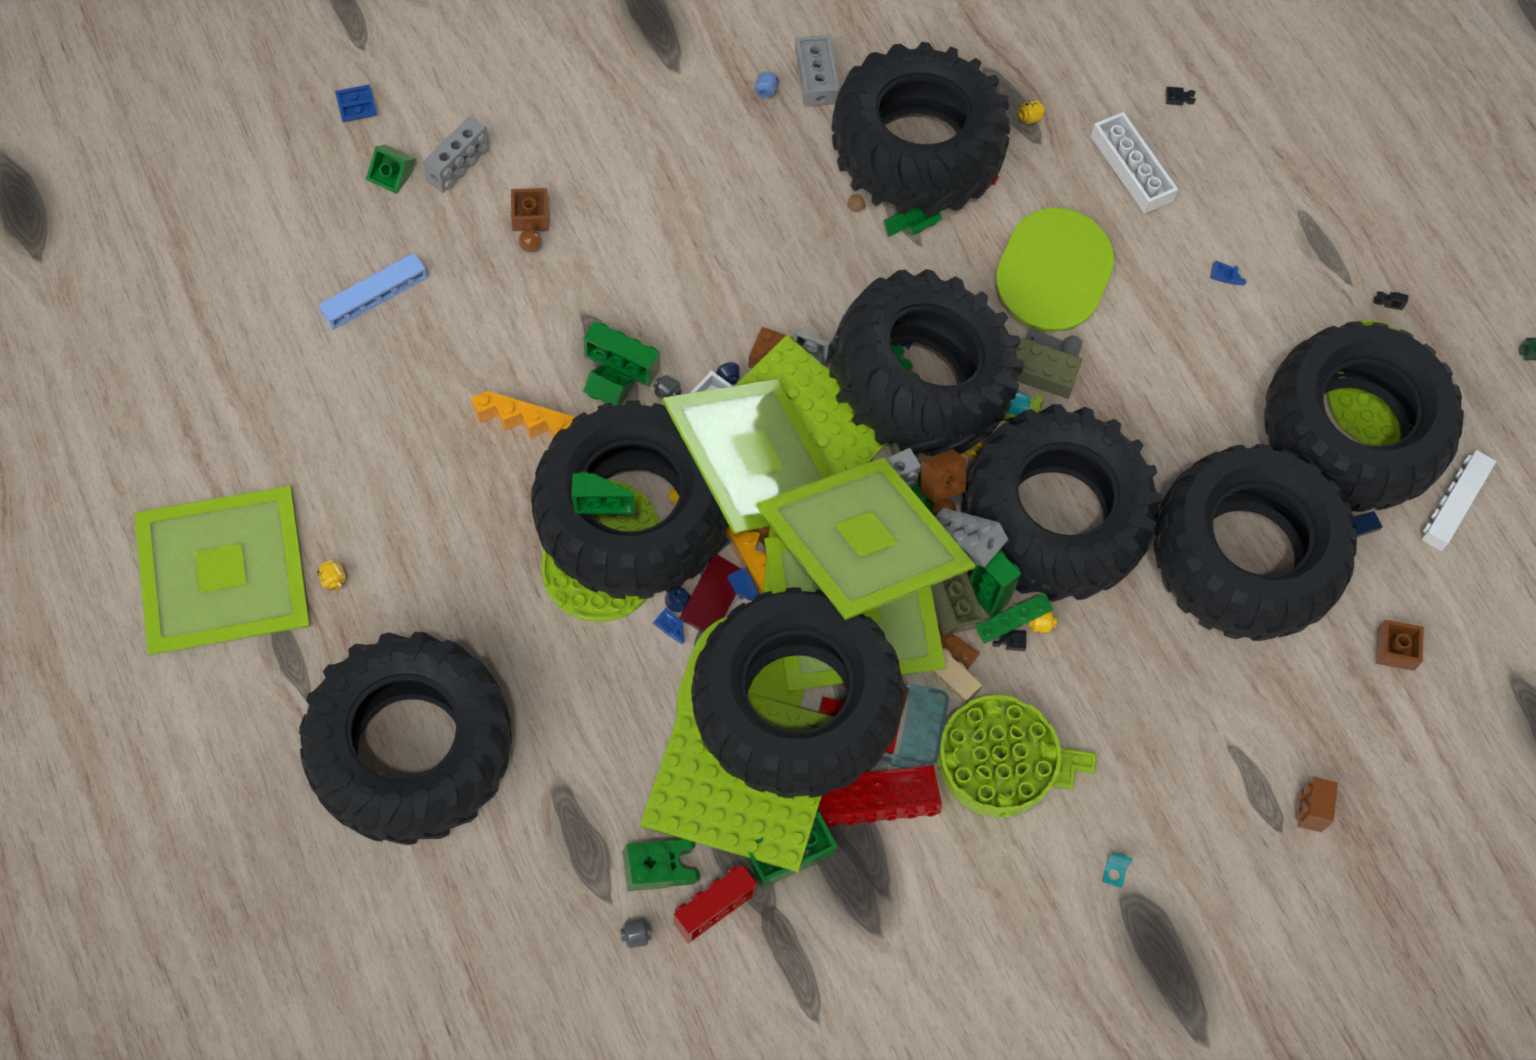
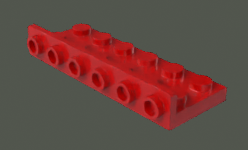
M934 765L865 772L853 784L840 790L828 791L826 795L821 797L818 809L826 826L831 828L836 825H854L862 822L894 821L899 818L913 819L917 816L932 817L941 813L942 801Z

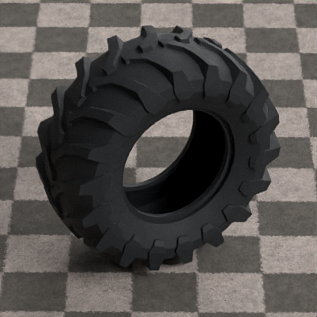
M921 42L916 49H908L901 43L893 44L886 55L878 52L868 54L862 66H854L849 71L837 95L834 106L832 131L835 134L832 135L834 150H837L840 156L837 159L839 171H847L852 177L850 186L854 191L863 188L872 195L871 203L876 206L883 201L895 204L897 213L905 215L911 208L921 209L926 216H935L943 206L954 211L962 209L970 198L978 199L985 193L991 182L994 181L1000 172L1006 156L1010 138L1007 135L1010 133L1011 128L1009 117L1006 114V111L1009 109L1008 96L1000 95L997 90L999 84L998 77L996 75L986 76L980 70L981 61L975 58L968 62L958 57V50L950 46L946 52L934 50L929 42ZM904 114H927L948 123L956 131L957 135L940 143L918 144L899 138L889 131L884 124Z
M925 269L916 276L907 270H898L887 279L882 277L875 279L849 306L837 328L836 335L838 338H834L831 353L835 355V363L830 366V378L837 379L840 391L836 395L838 403L847 402L855 412L851 421L856 426L865 423L875 431V441L881 445L893 441L899 444L902 451L911 448L915 455L925 450L931 457L952 449L959 454L967 452L991 434L1009 411L1012 405L1011 400L1015 399L1019 389L1017 375L1022 373L1024 361L1017 358L1015 348L1019 346L1021 341L1019 336L1010 335L1004 326L1008 319L1006 313H995L987 305L988 295L983 291L974 295L965 289L962 279L954 276L944 281L933 270ZM909 341L931 347L951 363L959 377L960 384L937 385L916 377L900 363L891 344Z
M1052 404L1039 413L1029 409L1021 412L1009 423L999 426L978 452L966 481L967 487L964 493L966 514L1000 523L1008 538V541L1000 550L1005 553L1006 558L1011 563L1018 566L1021 572L1015 588L1016 591L1022 594L1031 592L1045 593L1049 601L1052 602L1073 596L1076 600H1084L1102 590L1106 591L1117 585L1139 564L1148 551L1158 527V505L1162 503L1161 494L1157 492L1153 477L1157 474L1156 465H1147L1140 453L1144 446L1139 439L1130 441L1120 432L1121 423L1116 419L1103 422L1095 418L1093 409L1083 407L1074 412H1067L1062 404ZM1058 472L1071 475L1084 482L1095 493L1102 507L1103 523L1089 532L1077 535H1066L1050 531L1035 522L1026 512L1020 500L1019 486L1030 477L1041 473Z
M390 632L381 634L378 643L370 645L354 644L348 649V658L336 664H328L323 670L325 676L323 682L314 691L308 693L306 702L309 704L307 714H304L299 727L302 746L300 755L303 769L312 791L317 795L319 802L342 825L349 827L366 838L380 842L387 840L402 845L416 844L418 839H442L449 835L450 828L472 822L478 816L476 810L486 804L497 793L499 778L503 777L508 767L510 744H512L511 720L506 701L497 682L485 665L476 657H472L456 642L448 639L441 642L425 632H414L410 638ZM402 700H423L442 708L454 720L456 732L450 750L432 769L412 777L395 778L384 776L371 770L359 758L358 746L362 731L372 716L382 708Z

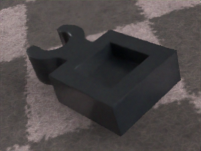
M1167 86L1165 90L1166 104L1183 106V103L1186 102L1193 105L1196 98L1191 97H1194L1196 92L1194 90L1184 92V88Z
M1377 291V296H1374L1373 303L1376 305L1385 304L1386 308L1403 310L1408 302L1409 295L1399 292H1390L1388 295L1382 291Z
M1012 630L998 637L999 641L992 642L993 647L1006 645L1005 650L1025 651L1026 630Z

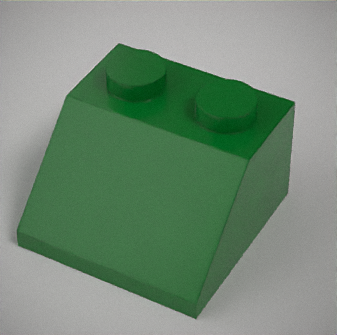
M388 145L375 146L366 180L397 194L410 177L416 159Z
M603 364L590 371L583 392L587 393L592 399L604 401V404L612 403V406H618L623 403L636 380Z

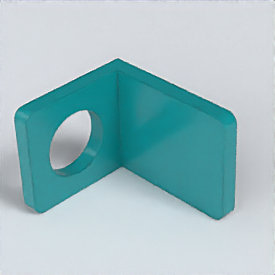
M1112 853L1107 859L1102 882L1121 888L1127 867L1131 864L1132 858L1120 853ZM1117 870L1120 873V879L1117 881L1111 880L1109 878V871Z

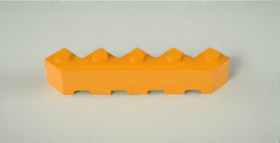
M491 391L471 397L472 409L480 423L498 417L505 431L523 424L530 438L548 432L551 439H553L559 430L568 428L572 423V419L575 418L571 415Z
M729 526L725 537L730 541L737 558L748 571L758 594H762L767 555L757 551L760 533L750 530L734 534Z

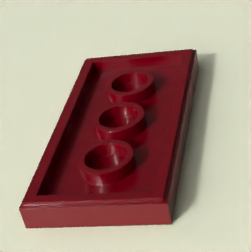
M715 554L707 564L679 619L703 633L713 623L724 618L736 596L735 590L727 579L728 575L741 570V568Z

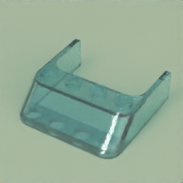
M904 683V686L909 688L907 695L908 709L899 754L884 753L878 764L899 768H919L934 765L939 758L949 696L943 690Z

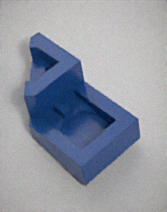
M1217 260L1212 264L1211 279L1233 285L1244 286L1246 284L1245 278L1242 279L1238 273L1237 265L1232 268Z
M746 568L728 575L727 579L736 594L739 595L738 599L754 601L755 597L759 595Z
M665 608L652 624L675 641L683 644L685 642L683 621L669 609Z

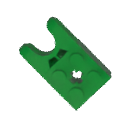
M680 839L626 844L622 855L627 892L697 883L700 880V873L695 869L682 867L679 862L680 855L689 854L696 847L695 842Z

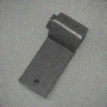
M1029 328L1026 340L1079 357L1082 347V341L1074 335L1066 337L1063 341Z

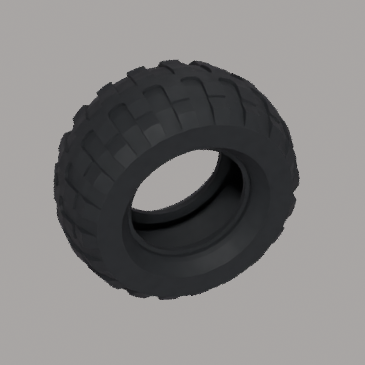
M1352 321L1340 327L1330 326L1294 347L1273 376L1267 390L1266 408L1264 409L1265 431L1269 435L1268 440L1272 450L1283 452L1286 449L1298 454L1297 458L1306 463L1313 462L1322 469L1321 474L1328 481L1333 480L1342 491L1340 494L1342 501L1349 503L1351 510L1356 512H1365L1373 508L1377 510L1388 509L1426 492L1443 475L1456 456L1463 428L1464 410L1461 409L1462 394L1459 386L1452 382L1453 373L1450 367L1435 356L1436 351L1426 343L1423 345L1414 339L1413 334L1402 329L1400 331L1390 329L1387 324L1374 322L1372 325H1364L1361 321ZM1339 388H1357L1376 395L1394 412L1400 426V441L1387 446H1369L1346 437L1333 425L1328 417L1324 405V394Z
M628 400L626 405L612 406V403L597 406L596 412L589 415L584 412L572 419V423L568 428L559 430L553 437L548 450H545L535 472V481L531 489V503L535 528L541 545L561 571L572 579L575 578L579 584L596 593L598 591L605 592L610 597L625 599V596H638L639 599L652 598L654 593L662 591L672 592L680 588L687 579L695 578L706 567L708 560H711L721 548L729 524L665 405L654 403L652 406L641 405L638 400ZM624 470H646L666 479L679 495L677 504L672 512L660 523L640 531H620L603 525L591 514L574 513L572 477L573 474L587 472L605 479L616 472Z
M1256 444L1251 448H1246L1244 445H1235L1221 452L1216 451L1205 456L1176 478L1165 495L1157 514L1158 527L1154 534L1156 537L1154 552L1157 567L1161 569L1164 587L1177 598L1176 604L1186 614L1192 613L1200 619L1198 624L1209 630L1214 627L1223 631L1226 637L1233 639L1248 637L1252 641H1264L1276 638V636L1280 638L1298 633L1310 624L1321 620L1341 598L1352 578L1355 564L1354 557L1356 556L1357 531L1353 528L1351 507L1349 503H1344L1341 499L1340 494L1342 491L1333 480L1328 481L1321 474L1322 469L1313 462L1308 464L1297 458L1298 454L1286 449L1283 452L1272 450L1270 445ZM1232 511H1249L1269 518L1284 531L1292 545L1294 552L1293 569L1277 575H1260L1240 568L1229 560L1220 549L1214 534V519Z
M801 587L786 588L785 592L774 594L768 591L757 595L754 601L748 604H740L728 614L724 622H720L710 633L704 649L697 657L691 687L693 713L705 747L728 774L745 782V785L754 790L775 793L778 797H819L826 795L828 791L840 790L856 782L859 776L869 772L878 764L884 752L892 744L903 709L904 682L899 667V659L893 646L886 640L885 633L870 616L866 617L863 613L845 620L825 593L819 589H816V592L802 591ZM784 657H812L826 663L838 673L845 684L848 697L841 711L825 725L802 732L782 730L765 722L749 703L747 698L748 692L757 674L768 664Z

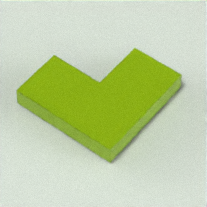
M1061 748L1060 770L1053 787L1073 790L1075 772L1094 774L1097 753Z

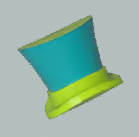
M1018 390L1015 399L1011 400L1012 405L1003 419L1013 420L1021 412L1029 409L1039 413L1044 403V396L1037 395V397H1031Z

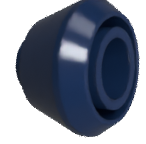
M727 362L718 367L716 374L729 384L735 385L740 378V367L734 362Z
M680 587L666 593L665 604L673 612H682L691 595L686 589Z

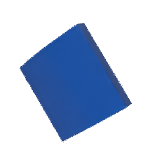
M370 84L335 91L342 122L377 116Z

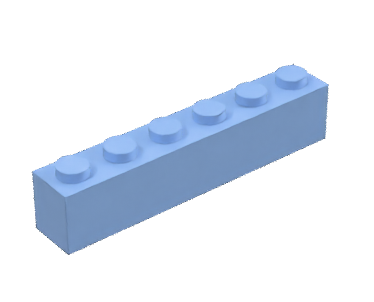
M415 253L405 256L397 263L387 266L386 269L374 273L362 282H357L351 288L339 292L338 295L330 299L324 300L318 305L321 315L330 328L334 330L427 279L426 268Z

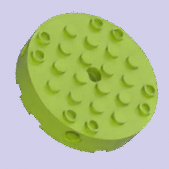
M989 695L969 701L951 716L939 741L937 761L939 772L946 788L960 804L984 816L1008 818L1030 811L1047 796L1060 770L1061 748L1053 726L1048 723L1037 708L1031 704L1028 705L1021 702L1015 697ZM995 753L1001 754L1003 758L997 757Z

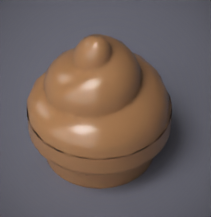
M852 194L847 201V207L854 212L866 207L863 197L859 194Z

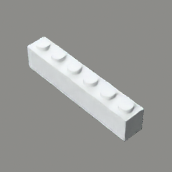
M1478 450L1472 456L1468 454L1463 462L1465 465L1464 469H1459L1455 475L1457 478L1456 482L1452 481L1447 489L1449 492L1448 496L1444 495L1439 502L1441 508H1436L1431 516L1433 519L1432 523L1428 522L1422 532L1425 533L1422 538L1423 541L1441 552L1443 551L1494 467L1495 460Z

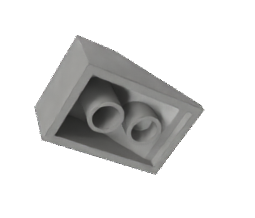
M795 330L793 340L827 368L833 357L831 343Z

